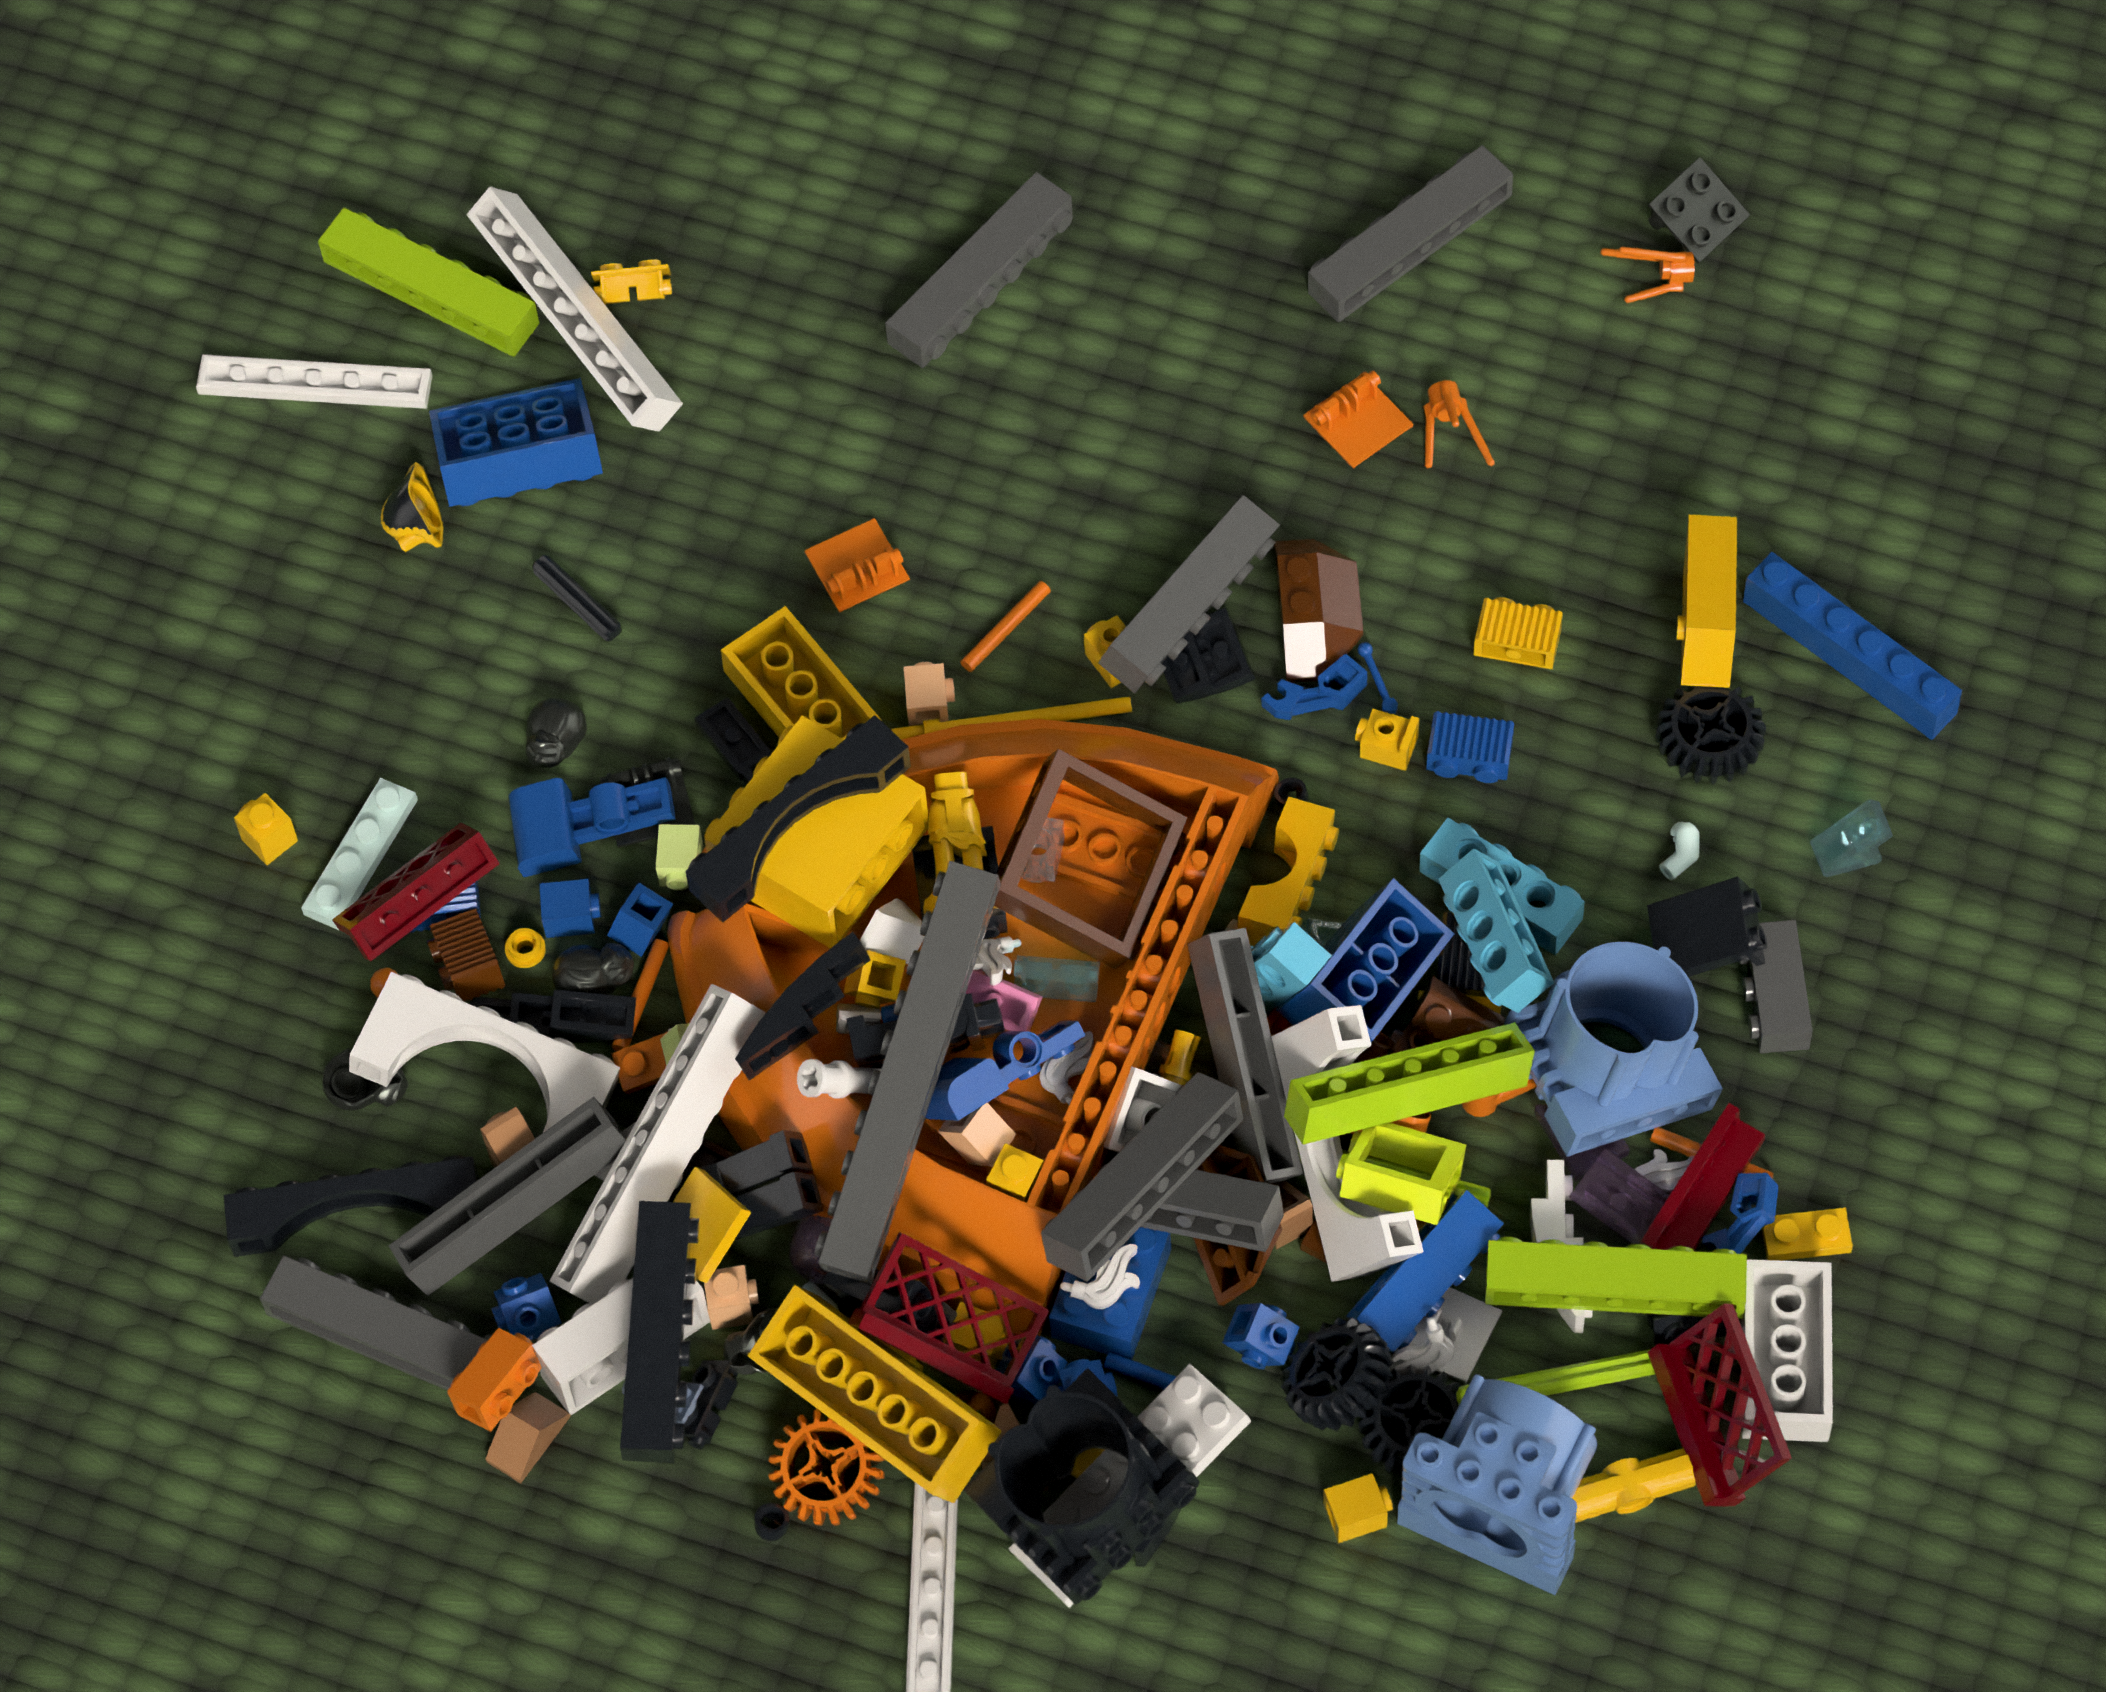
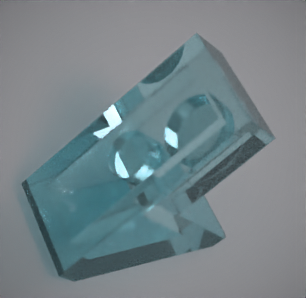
M1868 799L1812 839L1810 843L1823 876L1831 877L1881 862L1882 857L1878 847L1893 837L1880 802Z

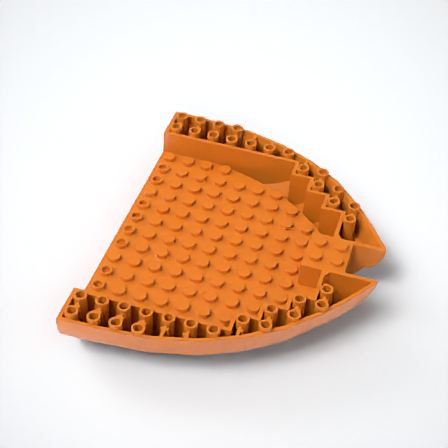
M1028 719L959 725L902 739L909 747L911 767L903 775L925 787L928 816L933 802L930 793L935 792L934 775L967 772L968 789L974 790V797L972 798L978 808L981 827L993 826L999 867L1044 760L1057 749H1060L1188 817L1182 830L1186 834V838L1179 852L1175 856H1171L1168 867L1172 869L1164 888L1157 890L1153 902L1157 903L1150 922L1146 926L1143 925L1138 937L1142 938L1139 952L1133 960H1126L1116 969L1006 913L1008 932L1000 933L991 939L1010 936L1012 940H1021L1022 944L1020 947L1014 948L1012 953L1003 954L1010 959L1012 970L1010 974H1007L1003 969L1002 979L1043 996L1030 1032L1039 1035L1060 1021H1078L1084 1033L1090 1031L1093 1034L1094 1047L1084 1073L1069 1078L1068 1085L1075 1092L1070 1105L1061 1103L1054 1093L1048 1092L1042 1087L1039 1079L1040 1072L1025 1080L1015 1079L1007 1084L1009 1087L1007 1091L987 1102L1017 1134L1009 1145L1044 1160L1027 1203L987 1186L986 1179L992 1167L969 1165L938 1132L946 1120L925 1119L877 1269L880 1270L898 1233L901 1232L1048 1309L1049 1312L1037 1336H1040L1066 1273L1065 1270L1047 1262L1041 1232L1051 1219L1056 1218L1071 1202L1074 1195L1082 1191L1103 1167L1109 1153V1149L1103 1146L1130 1069L1135 1067L1144 1071L1191 963L1187 944L1202 937L1240 847L1243 846L1250 849L1274 794L1275 787L1279 783V776L1275 768L1254 761L1130 728ZM1062 780L1020 878L1018 887L1119 939L1162 832ZM706 846L704 847L702 853H707ZM912 850L847 935L854 932L860 940L876 910L896 898L905 902L922 921ZM752 901L746 903L724 923L709 909L698 913L690 911L678 912L670 918L667 930L675 981L686 1024L691 1022L711 984L725 989L762 1011L767 1012L786 988L813 962L830 949ZM905 963L899 992L901 990H908L912 978L911 975L907 974V963ZM847 977L838 983L843 993ZM844 994L845 997L811 1019L819 1032L750 1081L741 1070L740 1074L731 1083L723 1098L722 1107L718 1112L719 1117L743 1151L770 1140V1135L781 1130L802 1133L813 1170L806 1172V1174L815 1176L824 1210L803 1219L819 1234L822 1231H829L833 1216L828 1215L829 1205L835 1190L842 1191L846 1176L841 1174L843 1162L848 1150L855 1152L859 1140V1135L854 1134L856 1122L861 1110L868 1111L873 1095L851 1093L845 1098H832L828 1094H821L818 1097H806L798 1088L797 1073L801 1064L807 1059H817L823 1064H830L833 1061L841 1060L849 1063L852 1067L859 1068L854 1058L850 1034L836 1032L837 1005L841 1003L855 1004L856 997ZM894 1001V1002H889V1003H884V1004H881V1003H880V1007H879V1008H880V1011H881V1007H882V1006H888V1005L895 1004L896 1001ZM998 1036L984 1039L986 1049L973 1052L970 1045L961 1052L946 1055L943 1064L953 1058H989L995 1061L992 1049L994 1041ZM1019 1040L1013 1047V1054L1016 1060H1019L1023 1054V1046ZM1044 1061V1062H1042V1063L1040 1064L1041 1068H1042V1066L1044 1065V1063H1045L1046 1061ZM792 1148L795 1162H797V1153L795 1149ZM802 1187L804 1198L807 1202L808 1194L806 1190ZM905 1245L898 1259L902 1276L923 1269L918 1251ZM928 1257L930 1267L940 1264ZM946 1268L932 1273L939 1295L960 1289L954 1270ZM893 1271L889 1276L890 1280L895 1279ZM926 1276L917 1278V1280L929 1288ZM965 1277L967 1286L977 1283ZM984 1287L969 1292L973 1307L984 1311L997 1308L992 1290ZM961 1295L944 1302L953 1310H957L959 1303H964V1299ZM1001 1295L1004 1305L1013 1302ZM1023 1306L1007 1311L1006 1314L1012 1333L1026 1330L1034 1312Z

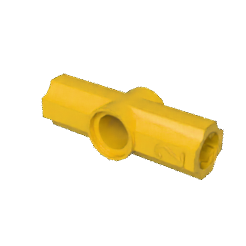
M1682 1448L1639 1461L1637 1458L1621 1459L1605 1467L1602 1473L1583 1478L1572 1498L1577 1503L1575 1523L1615 1510L1619 1514L1636 1512L1647 1507L1655 1498L1694 1487L1695 1477L1688 1454Z

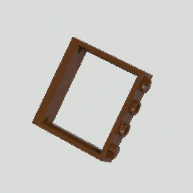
M1057 749L1044 760L996 874L999 875L1001 887L994 906L1099 962L1116 969L1126 960H1133L1141 948L1142 938L1138 936L1143 925L1146 926L1150 922L1157 903L1153 902L1157 890L1164 888L1172 869L1168 867L1171 856H1175L1179 852L1185 841L1186 834L1182 830L1188 817L1068 753ZM1062 780L1162 832L1119 939L1018 887L1020 878Z

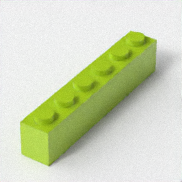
M343 208L318 240L325 263L512 357L516 356L539 325L535 302L527 294L520 291L515 293L503 287L495 278L488 275L483 277L471 271L461 261H451L439 255L429 245H419L407 239L400 231L394 228L386 229L376 224L373 219L364 213L358 212L356 214Z
M1511 1023L1290 1080L1284 1117L1302 1145L1519 1089L1526 1087L1528 1084L1535 1050L1517 1024Z
M1502 1237L1497 1241H1488L1486 1305L1706 1317L1723 1303L1733 1304L1738 1319H1743L1746 1305L1747 1254H1737L1730 1249L1695 1252L1691 1248L1683 1246L1672 1247L1669 1250L1651 1249L1643 1244H1632L1626 1246V1248L1608 1247L1601 1242L1568 1245L1555 1239L1531 1243L1522 1242L1514 1237Z

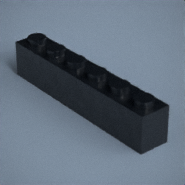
M639 1201L620 1442L622 1461L674 1463L675 1449H683L685 1424L677 1423L678 1407L686 1408L688 1382L680 1380L681 1366L690 1365L691 1341L683 1339L684 1326L693 1324L694 1300L686 1298L687 1285L696 1283L697 1259L690 1258V1244H698L700 1218H692L691 1203Z

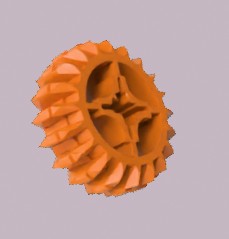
M816 1409L813 1411L814 1423L809 1424L806 1417L800 1415L797 1417V1421L801 1429L796 1432L791 1426L786 1425L783 1430L790 1437L787 1443L781 1439L774 1441V1446L783 1451L782 1456H769V1462L772 1465L781 1467L780 1470L769 1473V1479L772 1482H784L774 1490V1494L777 1498H784L790 1495L783 1507L788 1512H791L800 1505L797 1514L800 1520L806 1521L812 1511H814L813 1521L817 1526L823 1525L826 1513H829V1519L833 1525H839L841 1520L840 1511L844 1510L846 1516L853 1520L856 1518V1512L852 1508L854 1504L858 1503L865 1510L870 1507L869 1502L863 1495L867 1491L877 1496L880 1489L870 1483L871 1479H883L885 1476L882 1470L872 1468V1465L879 1464L885 1459L876 1452L870 1453L872 1449L829 1417L825 1421L823 1413ZM837 1434L850 1439L854 1445L847 1449L841 1447L836 1450H827L818 1436ZM807 1443L810 1459L805 1467L798 1470L799 1475L794 1477L795 1460L802 1447ZM818 1451L832 1463L835 1459H837L836 1462L831 1465V1470L833 1472L831 1475L835 1481V1484L828 1476L824 1475L822 1472H820V1474L818 1475L817 1472L821 1471V1469L823 1468L821 1463L822 1459ZM860 1458L857 1479L852 1487L846 1491L847 1488L843 1480L844 1473L850 1466L855 1464V1459ZM825 1484L832 1491L835 1499L827 1501L813 1500L802 1495L799 1490L807 1485L811 1488L815 1485Z

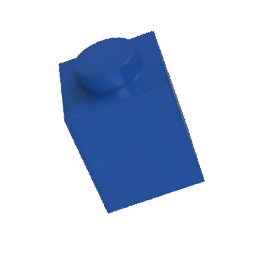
M588 879L539 884L541 920L546 938L595 933L594 918L601 917L599 893L592 894Z
M638 883L620 908L607 936L642 957L661 930L673 903Z

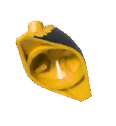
M417 462L409 468L402 482L389 495L381 512L383 529L398 541L400 547L405 552L422 543L431 544L435 548L441 547L443 543V522L440 510L424 467Z

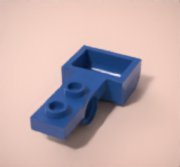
M666 777L627 788L618 783H603L590 790L589 798L574 802L571 790L561 778H553L519 787L508 796L518 870L524 878L582 863L580 844L676 820L671 786Z
M1060 1021L1039 1035L1027 1031L1003 1032L995 1039L992 1052L995 1061L989 1058H953L942 1065L925 1119L959 1121L1009 1089L1007 1084L1015 1079L1025 1080L1034 1076L1042 1070L1040 1066L1042 1062L1050 1057L1053 1059L1061 1058L1076 1048L1074 1042L1086 1036L1078 1021ZM1019 1040L1023 1046V1054L1019 1060H1016L1013 1054V1047Z

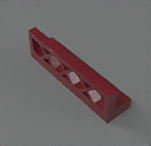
M460 822L333 918L332 921L339 930L352 938L364 958L371 962L500 863L480 832Z
M1728 1103L1645 1233L1641 1244L1658 1250H1669L1672 1247L1683 1246L1695 1251L1735 1188L1738 1174L1745 1172L1765 1140L1764 1133L1740 1120L1739 1108Z

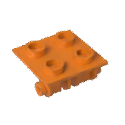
M1373 370L1369 373L1362 372L1357 378L1342 386L1341 389L1335 391L1331 396L1315 405L1314 408L1303 415L1304 419L1352 468L1358 466L1414 425L1377 387L1381 384V379Z
M875 518L804 550L838 612L844 611L910 580L901 564L904 561L899 549L891 547Z

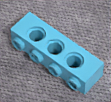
M1447 818L1420 852L1419 872L1440 884L1438 878L1472 849H1476L1498 861L1507 880L1512 883L1510 887L1537 945L1556 955L1583 920L1585 901L1571 887L1566 885L1560 886L1548 879L1546 874L1538 867L1531 864L1525 865L1515 859L1504 846L1496 843L1491 844L1479 837L1475 829L1468 824H1458L1452 819ZM1532 901H1542L1547 905L1542 908H1536L1529 903Z
M1472 849L1438 878L1445 893L1443 901L1448 909L1454 913L1459 924L1456 927L1457 932L1467 943L1472 953L1470 961L1475 969L1481 973L1485 982L1483 989L1486 996L1495 1005H1503L1519 1013L1554 984V980L1500 863L1478 850Z
M1295 922L1283 931L1276 927L1267 937L1261 938L1255 946H1250L1266 1014L1305 988L1332 956Z

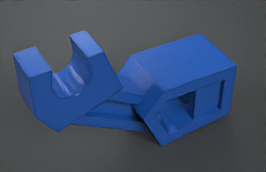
M1344 654L1318 676V687L1304 690V687L1282 679L1277 683V692L1285 697L1281 700H1275L1267 693L1261 698V706L1275 718L1291 720L1294 715L1327 708L1343 711L1367 686V671L1347 654ZM1337 683L1342 688L1338 691L1330 687Z
M1768 1173L1738 1174L1730 1211L1737 1219L1728 1230L1725 1228L1703 1236L1702 1244L1708 1250L1730 1249L1737 1254H1741L1762 1227L1775 1222L1779 1186ZM1756 1204L1757 1207L1750 1209L1751 1205Z

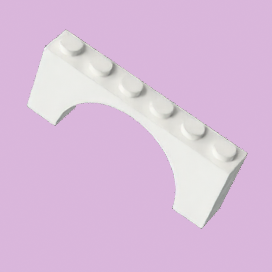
M393 972L390 973L349 1058V1072L387 1087L393 1076L407 1061L435 1045L453 1041H477L499 1047L520 1060L537 1080L547 1109V1123L543 1133L593 1096L606 1109L618 1084L620 1067L604 1055H590L576 1049L575 1045L568 1040L549 1038L538 1033L533 1026L527 1023H513L501 1018L496 1011L489 1007L479 1006L477 1008L463 1002L458 995L450 991L441 990L439 992L424 986L423 982L414 976L407 974L400 976Z
M1361 1005L1326 1009L1271 1036L1286 1101L1290 1080L1351 1065L1365 1049L1371 1046ZM1295 1134L1332 1282L1365 1277L1424 1252L1413 1211L1392 1213L1339 1197L1342 1179L1336 1178V1173L1341 1156L1343 1155L1339 1136L1302 1145Z

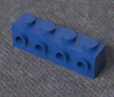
M1456 1188L1438 1224L1434 1225L1426 1222L1420 1229L1419 1235L1424 1252L1389 1266L1346 1317L1349 1319L1354 1318L1361 1324L1365 1323L1367 1326L1373 1327L1386 1341L1387 1346L1390 1348L1389 1352L1394 1353L1397 1348L1400 1350L1407 1347L1417 1334L1414 1328L1424 1316L1430 1318L1441 1308L1445 1301L1442 1295L1452 1284L1454 1286L1459 1285L1472 1270L1469 1264L1479 1252L1482 1254L1487 1252L1489 1240L1497 1241L1500 1235L1497 1231L1504 1223L1468 1190Z

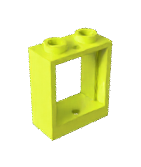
M1390 1122L1363 1129L1362 1132L1355 1131L1350 1142L1349 1155L1343 1153L1337 1168L1336 1178L1342 1179L1339 1197L1394 1213L1413 1211L1415 1219L1437 1225L1461 1178L1466 1144ZM1369 1155L1433 1175L1429 1181L1367 1163L1365 1160Z

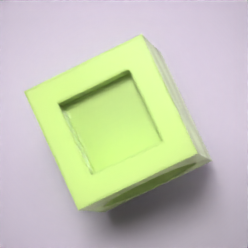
M659 824L656 872L660 886H667L673 890L689 888L685 871L688 869L691 861L703 851L700 825Z

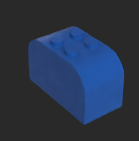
M1393 878L1366 900L1340 926L1323 947L1332 955L1331 958L1305 988L1277 1006L1276 1011L1294 1026L1326 1009L1361 1005L1370 1042H1372L1447 945L1454 933Z

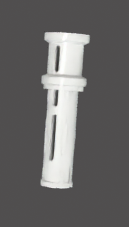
M807 1059L799 1067L797 1084L800 1092L806 1097H818L821 1094H828L832 1098H845L851 1093L868 1094V1087L874 1070L881 1071L882 1068H855L841 1060L833 1061L830 1064H823L817 1059Z

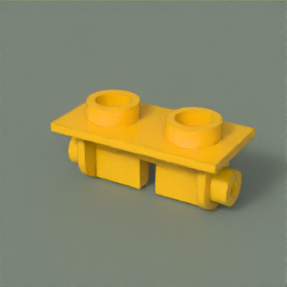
M661 260L638 262V267L623 268V264L619 263L605 264L600 266V271L591 272L594 282L601 283V286H594V292L605 305L630 302V287H636L638 301L665 299V295L672 294L671 280L663 279L664 275H671L668 264L661 265Z

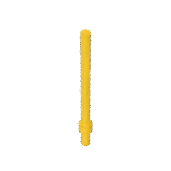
M1130 696L944 722H939L938 718L922 720V725L893 728L891 731L902 740L959 725L1028 719L1070 721L1132 712Z

